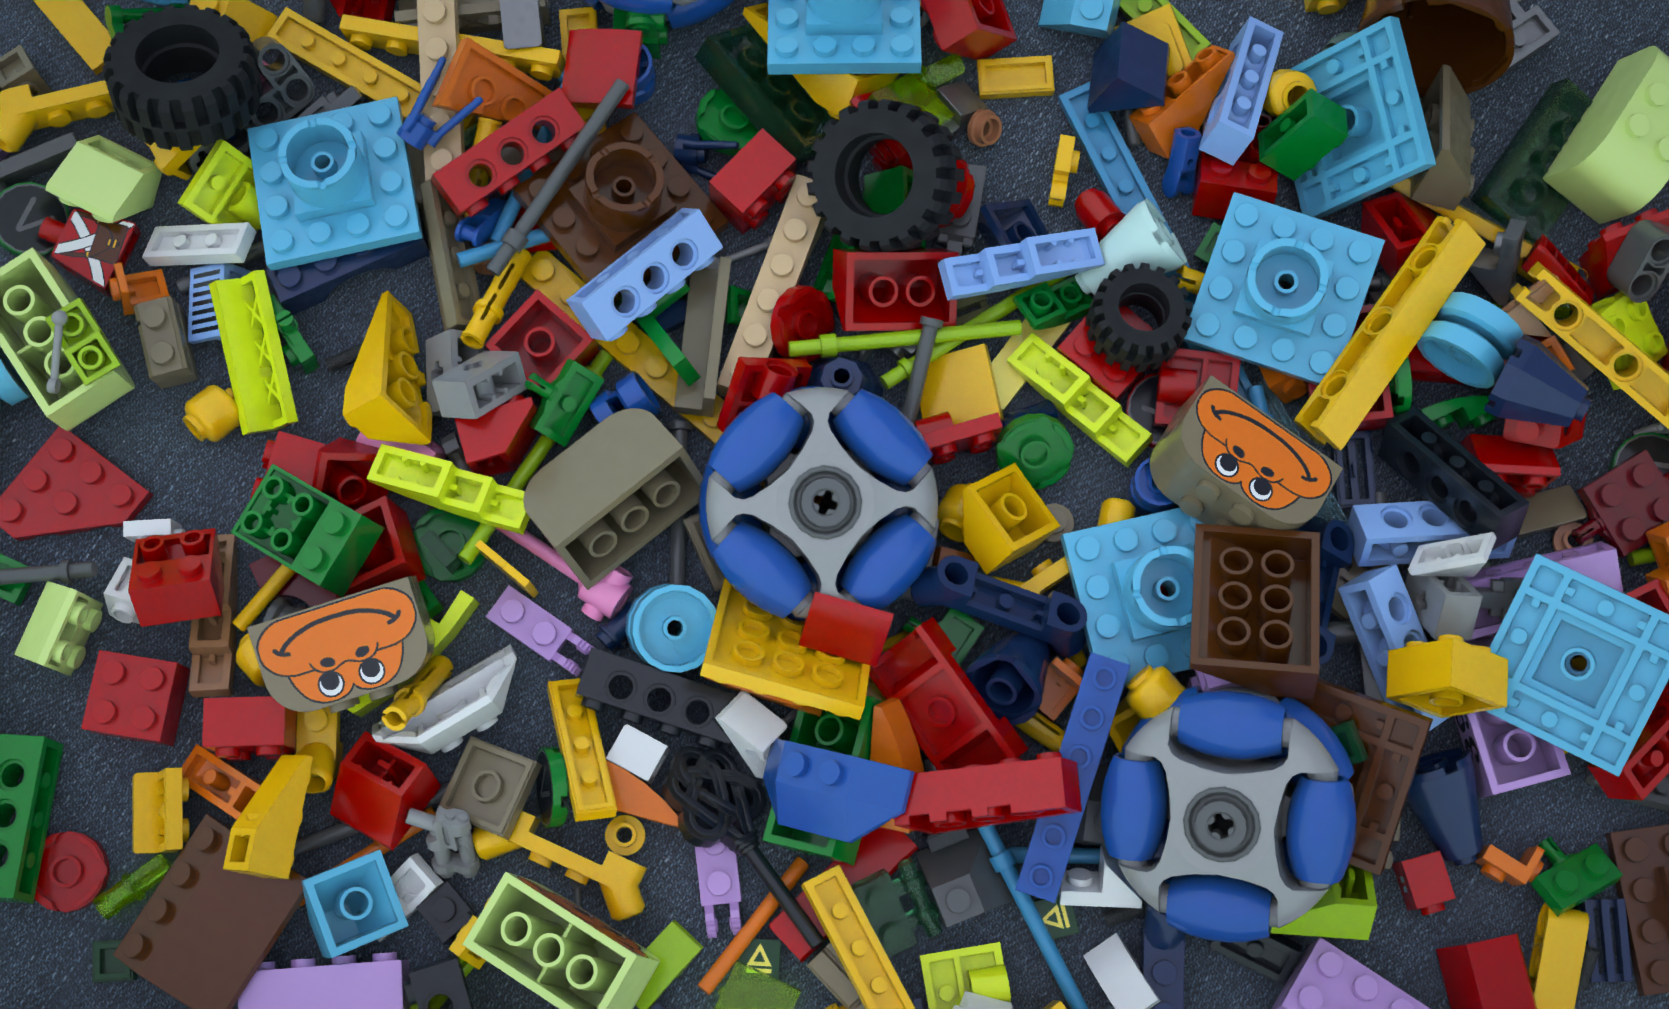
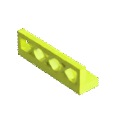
M255 270L241 278L216 280L210 283L209 288L234 400L238 407V418L242 435L276 431L298 422L265 270Z

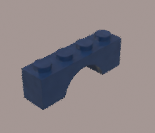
M423 236L422 239L270 271L267 268L266 271L280 303L287 311L291 312V315H295L326 301L334 288L351 277L379 268L399 269L430 255V250Z

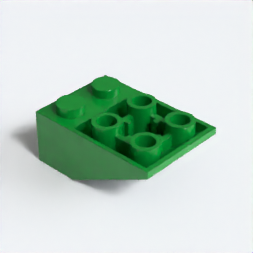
M272 464L230 533L320 587L340 597H344L385 528Z

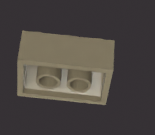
M1443 64L1421 100L1436 165L1411 176L1410 199L1454 211L1462 198L1470 195L1474 186L1475 177L1471 174V163L1475 149L1471 146V135L1474 130L1475 121L1471 119V102L1451 66Z

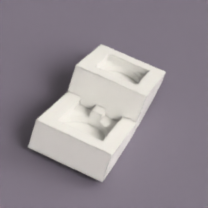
M418 853L410 856L391 876L406 920L417 910L416 907L444 883ZM386 935V936H384V937H381V938L377 939L378 942H379V943L382 942V941L385 940L389 935Z
M1117 933L1083 955L1115 1009H1150L1160 1002V999L1139 969L1138 963Z

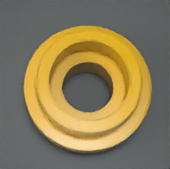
M621 815L614 818L608 824L605 831V840L608 847L614 853L621 856H629L638 852L646 838L642 823L630 815ZM622 828H629L632 831V838L627 843H622L618 840V832Z

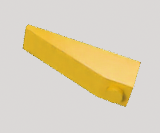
M768 3L744 7L743 16L768 45ZM899 73L792 75L817 104L827 109V113L831 117L840 120L839 111L850 106L851 99L858 95L887 89Z
M388 290L381 294L346 384L343 416L351 427L357 428L368 439L427 445L431 442L432 410L430 403L423 402L420 387L426 385L424 373L419 371L414 359V355L419 353L420 350L413 316Z

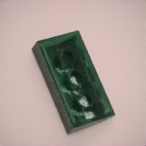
M751 24L709 35L694 57L758 131L763 128L796 158V164L815 156L817 151L811 149L815 139H823L826 135L823 131L825 124L830 119H837L831 117L827 113V109L817 104L792 74L768 75V45Z
M1569 78L1551 83L1473 195L1471 201L1505 227L1508 226L1511 218L1527 221L1524 239L1535 243L1541 234L1547 236L1570 201L1542 178L1548 173L1549 167L1558 153L1562 151V147L1567 143L1569 136L1576 125L1582 120L1581 117L1593 101Z

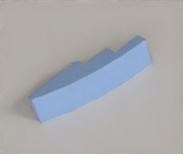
M1095 228L1027 237L1020 243L984 248L978 254L944 258L938 263V268L947 301L1062 278L1102 267L1105 263Z

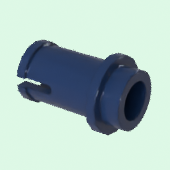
M627 602L626 606L605 626L602 624L598 626L600 630L595 636L611 652L616 647L620 649L622 647L621 642L627 637L625 632L626 619L632 605L631 602Z

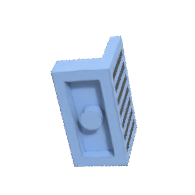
M231 263L209 264L190 269L188 343L197 344L211 340L221 341L209 284L216 280L241 278L252 272L251 270Z

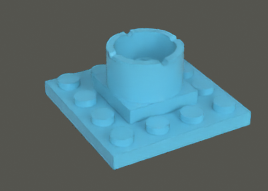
M768 0V75L921 73L920 0Z
M1388 16L1290 68L1307 74L1314 81L1318 93L1346 109L1348 137L1344 142L1319 160L1314 168L1307 170L1294 181L1302 214L1321 219L1436 165L1398 17Z
M397 96L247 129L266 265L270 271L423 238L407 142L396 133L403 124L401 104Z
M1234 192L1190 315L1192 317L1191 326L1183 341L1311 384L1319 385L1352 337L1385 240ZM1287 281L1292 287L1290 289H1283L1278 282Z
M1180 508L1065 533L1060 536L1075 597L1084 606L1087 613V622L1083 628L1089 652L1129 664L1130 669L1125 685L1147 665H1151L1153 668L1165 666L1172 674L1192 670L1189 666L1196 523H1204L1195 517L1185 514ZM1161 585L1167 589L1168 597L1161 593Z
M1536 553L1489 647L1491 653L1508 659L1507 707L1487 710L1486 712L1619 777L1669 680V614ZM1581 655L1587 660V667L1584 670H1577L1573 667L1572 659L1574 656Z

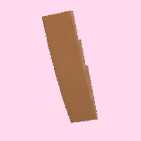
M233 534L218 535L224 582L222 615L191 620L188 648L192 653L188 691L192 697L232 696L237 627L232 621L237 617L238 600L237 537Z

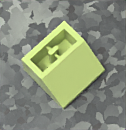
M100 135L77 141L47 182L45 191L58 196L59 200L68 206L80 207L92 213V216L98 221L114 223L153 207L162 172L153 161Z
M47 581L14 655L71 676L74 669H78L85 658L86 648L84 646L90 633L95 632L101 622L103 603L72 588Z

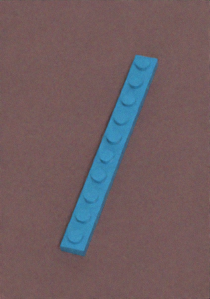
M1090 82L1059 95L1058 102L1102 188L1121 211L1126 215L1138 202H1142L1147 198L1162 214L1110 112L1089 113L1087 107ZM1165 222L1164 224H1165V226L1167 227V229L1169 230V232H1170V234H1171L1172 231H1171L1170 227L1168 226L1167 222ZM1186 262L1184 265L1190 268L1188 262ZM1177 269L1164 274L1168 278H1170L1174 274L1179 278L1190 280L1181 277V274L1176 273ZM1188 292L1189 295L1185 301L1192 302L1193 308L1197 295ZM1182 341L1186 349H1189V350H1198V351H1207V352H1215V351H1212V350H1209V349H1206V348H1203V347H1200V346H1197V345H1194V344H1191V343ZM1240 364L1237 393L1250 402L1247 388L1252 385Z

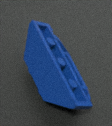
M776 739L770 746L763 780L779 825L853 843L878 829L892 818L895 819L906 812L915 772L859 757Z

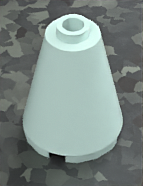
M1146 198L1142 202H1138L1099 242L1105 265L1075 275L1078 285L1086 295L1091 292L1095 295L1100 283L1104 278L1108 279L1110 272L1115 269L1122 272L1124 265L1133 263L1135 269H1139L1141 263H1148L1151 270L1156 271L1159 266L1166 269L1165 273L1181 268L1187 262L1185 253L1175 234H1170L1164 224L1166 220L1149 199Z

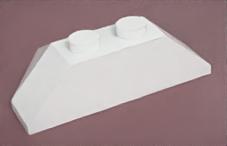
M511 644L442 684L427 700L425 710L420 715L412 717L402 730H391L384 725L382 720L372 725V737L379 743L391 744L396 747L428 754H434L439 750L445 753L459 746L464 740L462 736L474 729L481 732L494 725L498 721L497 716L503 712L517 660Z

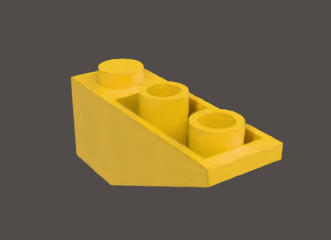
M281 755L231 828L223 865L224 870L262 878L289 879L290 869L295 857L294 849L298 830L303 819L302 810L306 790L311 779L312 756Z

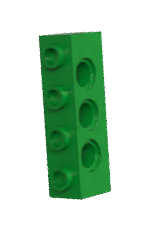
M0 734V901L34 903L64 744L45 736ZM24 772V778L18 785V778ZM16 811V818L10 825V818ZM8 851V859L2 866L3 856Z

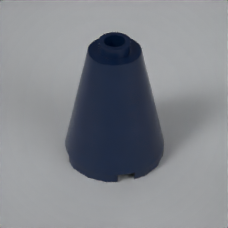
M1012 630L972 661L965 674L998 719L1005 716L1012 726L1026 723L1037 713L1042 703L1051 646L1045 641Z
M1453 748L1420 757V764L1417 766L1406 802L1437 850L1441 852L1445 861H1453L1456 866L1474 862L1478 859L1477 853L1483 850V839L1474 759L1471 750L1467 749L1463 753L1461 748Z

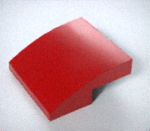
M625 29L570 30L562 91L573 107L596 110L618 78L628 84L630 88L616 108L634 110L644 37L642 31Z

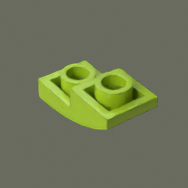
M79 297L59 309L68 315V321L63 325L62 347L65 350L63 352L85 386L90 385L122 365L82 298ZM51 314L44 319L54 333L55 324L52 322Z
M673 920L646 948L660 959V963L635 1004L639 1009H650L669 985L683 973L704 948L676 920Z

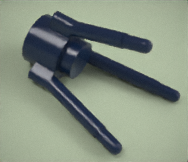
M694 133L690 135L678 134L674 146V158L684 165L687 173L697 174L711 180L717 173L699 166L700 163L706 164L709 149H738L739 143L736 141L703 140L699 134Z

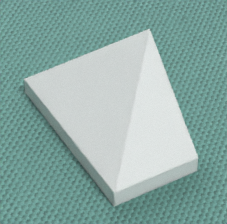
M1494 532L1419 545L1408 571L1411 576L1475 577L1487 563L1496 541V536Z

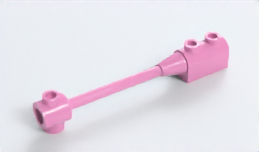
M361 432L356 439V442L380 448L381 444L443 460L447 457L443 447L433 440L427 445L368 439ZM496 528L577 582L578 598L585 602L581 611L596 621L601 622L604 616L612 619L625 605L633 590V586L629 584L633 575L620 565L587 590L554 548L527 530L522 535Z

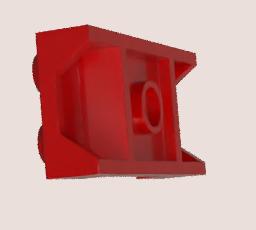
M934 617L916 627L909 635L881 654L877 667L870 666L869 676L885 699H900L910 720L918 745L936 770L957 769L973 764H998V761L1003 759L1018 758L1029 749L1005 716L998 720L953 658L951 653L957 649Z

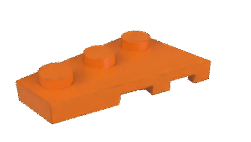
M467 37L460 40L432 107L459 112L476 97H481L483 99L482 104L469 115L508 123L553 91ZM536 126L533 129L540 130L541 126Z

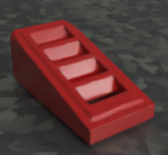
M1541 234L1527 257L1524 258L1521 266L1522 270L1528 273L1537 262H1540L1591 306L1595 291L1548 237Z

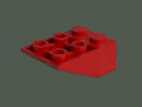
M1210 109L1201 125L1202 136L1210 113ZM1261 113L1254 139L1233 166L1199 150L1195 171V189L1192 198V215L1224 220L1234 192L1274 204L1277 195L1278 171L1259 161L1258 133L1275 120L1276 117Z

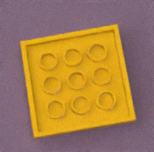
M724 578L700 676L710 678L718 683H728L750 689L757 694H768L786 699L797 705L811 706L829 711L840 717H851L860 720L865 708L870 665L798 645L803 625L802 621L789 619L787 616L782 619L761 610L743 597Z

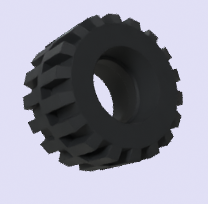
M1132 263L1124 265L1122 272L1115 269L1110 272L1108 279H1103L1088 309L1086 326L1090 327L1087 332L1089 341H1096L1093 348L1098 355L1105 353L1107 355L1106 363L1111 366L1114 361L1120 363V370L1127 372L1132 366L1135 367L1136 373L1145 372L1148 365L1152 370L1161 367L1163 361L1168 362L1174 356L1191 326L1192 317H1190V314L1193 310L1192 302L1185 301L1189 295L1185 287L1178 288L1179 279L1174 274L1168 278L1164 275L1166 269L1158 266L1156 271L1150 269V264L1141 263L1139 269H1135ZM1135 305L1148 310L1154 316L1158 328L1151 331H1141L1131 327L1122 318L1119 307Z

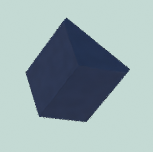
M1123 21L1094 52L1087 107L1089 113L1164 106L1170 53L1169 44Z
M1030 199L985 204L980 208L977 227L988 247L1016 244L1027 237L1049 234Z

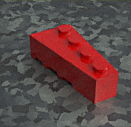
M1045 752L1037 754L1036 760L1023 761L1021 758H1009L1000 760L998 764L992 765L973 764L957 769L915 773L906 812L894 819L895 826L932 835L1082 812L1077 762L1063 758L1060 752Z

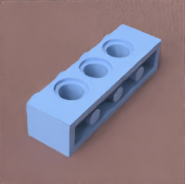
M1251 16L1248 18L1229 46L1228 50L1234 52L1235 58L1212 103L1199 150L1233 166L1254 139L1284 32Z
M681 208L569 297L566 302L591 338L614 341L626 333L628 330L627 325L635 318L644 317L651 313L657 307L656 301L661 297L682 288L686 283L685 278L693 271H699L709 266L714 261L713 255L721 250L723 246L700 209ZM678 245L680 256L674 262L672 252L674 247ZM649 268L651 280L646 286L643 281V275L645 270ZM620 291L622 303L616 310L614 297Z
M1431 501L1353 505L1347 522L1355 540L1353 556L1358 567L1410 564L1419 545L1470 536ZM1517 537L1492 550L1488 559L1509 558Z
M1397 564L1366 571L1338 588L1383 701L1432 718L1430 730L1448 719L1449 717L1439 718L1386 698L1388 650L1406 647V643L1410 641L1428 642Z

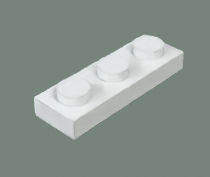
M249 222L157 226L154 228L142 258L150 266L244 263L257 231Z

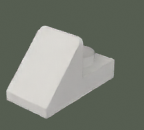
M741 691L715 719L755 777L763 778L770 746L776 739L782 740L780 735L788 726L781 718L750 694Z
M1104 845L1100 846L1098 872L1089 871L1084 868L1066 870L1058 893L1060 905L1142 908V897L1125 878L1117 863L1118 859L1108 855Z

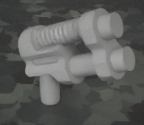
M441 806L437 808L436 815L414 808L409 809L405 823L430 831L426 837V844L428 849L434 852L431 861L434 872L445 879L452 877L455 872L465 878L475 877L481 862L474 848L470 831L472 824L468 813L455 808L444 809ZM450 849L454 851H457L459 849V853H454L450 851Z

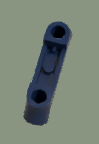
M1314 516L1297 531L1320 532L1319 665H1322L1331 659L1336 635L1328 631L1327 627L1339 569L1351 565L1355 540L1349 526L1343 521L1332 520L1326 522L1323 518Z
M947 556L937 566L925 567L920 577L910 588L913 600L922 608L946 606L1045 641L1049 643L1054 652L1060 657H1071L1079 653L1086 642L1083 627L1087 622V613L1084 606L1077 599L1054 590L1048 597L978 573L979 563L960 556Z
M1147 904L1145 919L1140 930L1141 972L1160 999V1002L1150 1009H1184L1185 933L1167 924L1166 913H1159Z

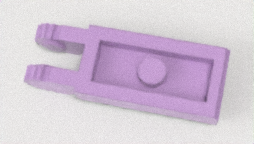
M508 585L486 615L488 620L548 662L552 663L554 661L576 677H578L582 669L570 658H565L559 654L560 650L567 641L584 655H588L591 647H593L574 634L572 628L510 585Z
M721 842L710 848L695 847L701 906L705 910L708 939L717 938L719 929L714 905L730 904L729 923L730 930H732L734 936L742 928L739 902H742L737 854L730 851Z

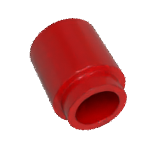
M1096 188L1082 192L1074 204L1077 219L1086 229L1095 228L1098 242L1125 216L1106 192L1099 191Z

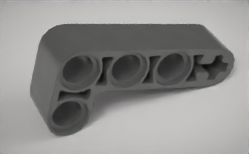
M268 36L256 39L253 42L259 73L265 79L262 82L260 104L270 102V113L262 118L256 117V113L253 116L250 115L251 120L241 130L240 136L232 141L225 140L243 154L250 149L248 128L290 119L308 105L315 94L312 80L289 50L276 39ZM269 49H277V60L271 65H263L262 58L264 53ZM293 79H300L301 86L298 92L293 95H287V84ZM202 145L186 161L195 173H197L203 163L198 153L204 150L208 155L213 146L204 148Z
M1643 220L1635 224L1628 232L1608 268V282L1636 303H1642L1652 298L1669 272V226L1652 220Z

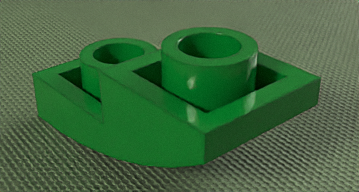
M1075 276L1051 287H1049L1047 282H1044L1014 296L1013 302L1033 330H1042L1060 326L1086 316L1089 313L1088 309L1092 298L1089 294L1086 295L1082 291Z
M1467 396L1449 399L1420 410L1442 429L1455 421L1460 430L1473 424L1475 429H1479L1497 419L1496 416L1484 411V407L1489 401V396Z

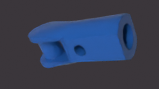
M1183 127L1174 129L1169 163L1162 180V190L1168 198L1176 197L1179 192L1184 195L1194 192L1195 169L1202 134L1194 128Z
M493 198L488 202L489 205L471 218L468 216L462 219L456 227L455 240L461 243L466 240L470 241L474 247L484 245L491 237L507 201Z

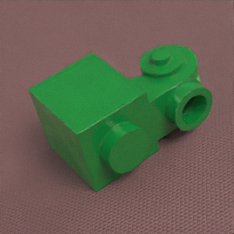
M614 8L613 29L642 31L644 35L643 45L648 48L652 58H661V45H668V22H665V14L650 15L626 12Z

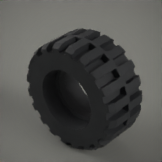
M174 5L163 7V11L154 13L151 10L143 13L142 18L138 21L132 19L125 24L123 32L118 31L112 38L111 46H108L103 58L104 66L102 67L115 114L128 133L137 136V139L149 145L155 142L157 147L161 149L171 150L172 147H180L182 151L193 150V146L203 145L204 148L213 146L215 141L221 138L225 141L234 136L237 128L242 130L251 120L250 115L253 116L260 105L259 99L262 96V83L253 43L243 27L226 14L220 16V12L215 9L206 7L205 10H200L196 5H185V8H175ZM181 73H204L195 79L185 82H163L169 77Z
M869 99L860 101L857 108L848 106L839 111L840 120L830 119L823 127V131L826 133L823 139H815L811 148L817 151L815 160H808L807 172H813V182L807 183L808 195L816 196L817 202L812 207L817 217H826L827 220L824 222V227L831 234L840 235V241L849 246L860 247L861 250L875 252L912 250L920 247L923 240L934 239L940 234L938 226L940 224L948 225L954 214L949 209L952 204H960L963 194L956 192L957 181H964V169H958L956 161L961 160L962 155L958 146L951 145L950 141L954 136L948 127L940 126L939 118L931 112L922 111L918 106L894 100L881 99L876 101ZM884 139H893L900 142L908 152L913 166L911 190L905 201L889 214L874 212L864 201L859 188V170L865 155L875 144Z

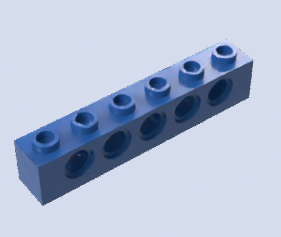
M1092 652L1090 653L1059 750L1063 758L1077 762L1082 812L1037 819L1015 888L1017 891L1052 903L1056 902L1130 669L1129 664Z

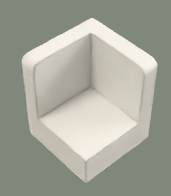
M626 724L606 759L651 785L670 749L660 741Z

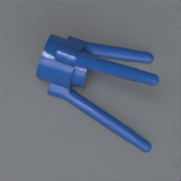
M445 57L439 58L421 90L411 113L396 132L399 137L421 151L427 143L435 148L444 135L483 102L481 97H476L437 131L433 129L436 122L424 114L422 110L446 64Z

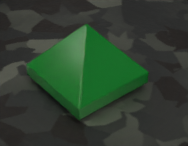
M733 285L728 286L725 319L728 324L739 327L752 293L751 291Z

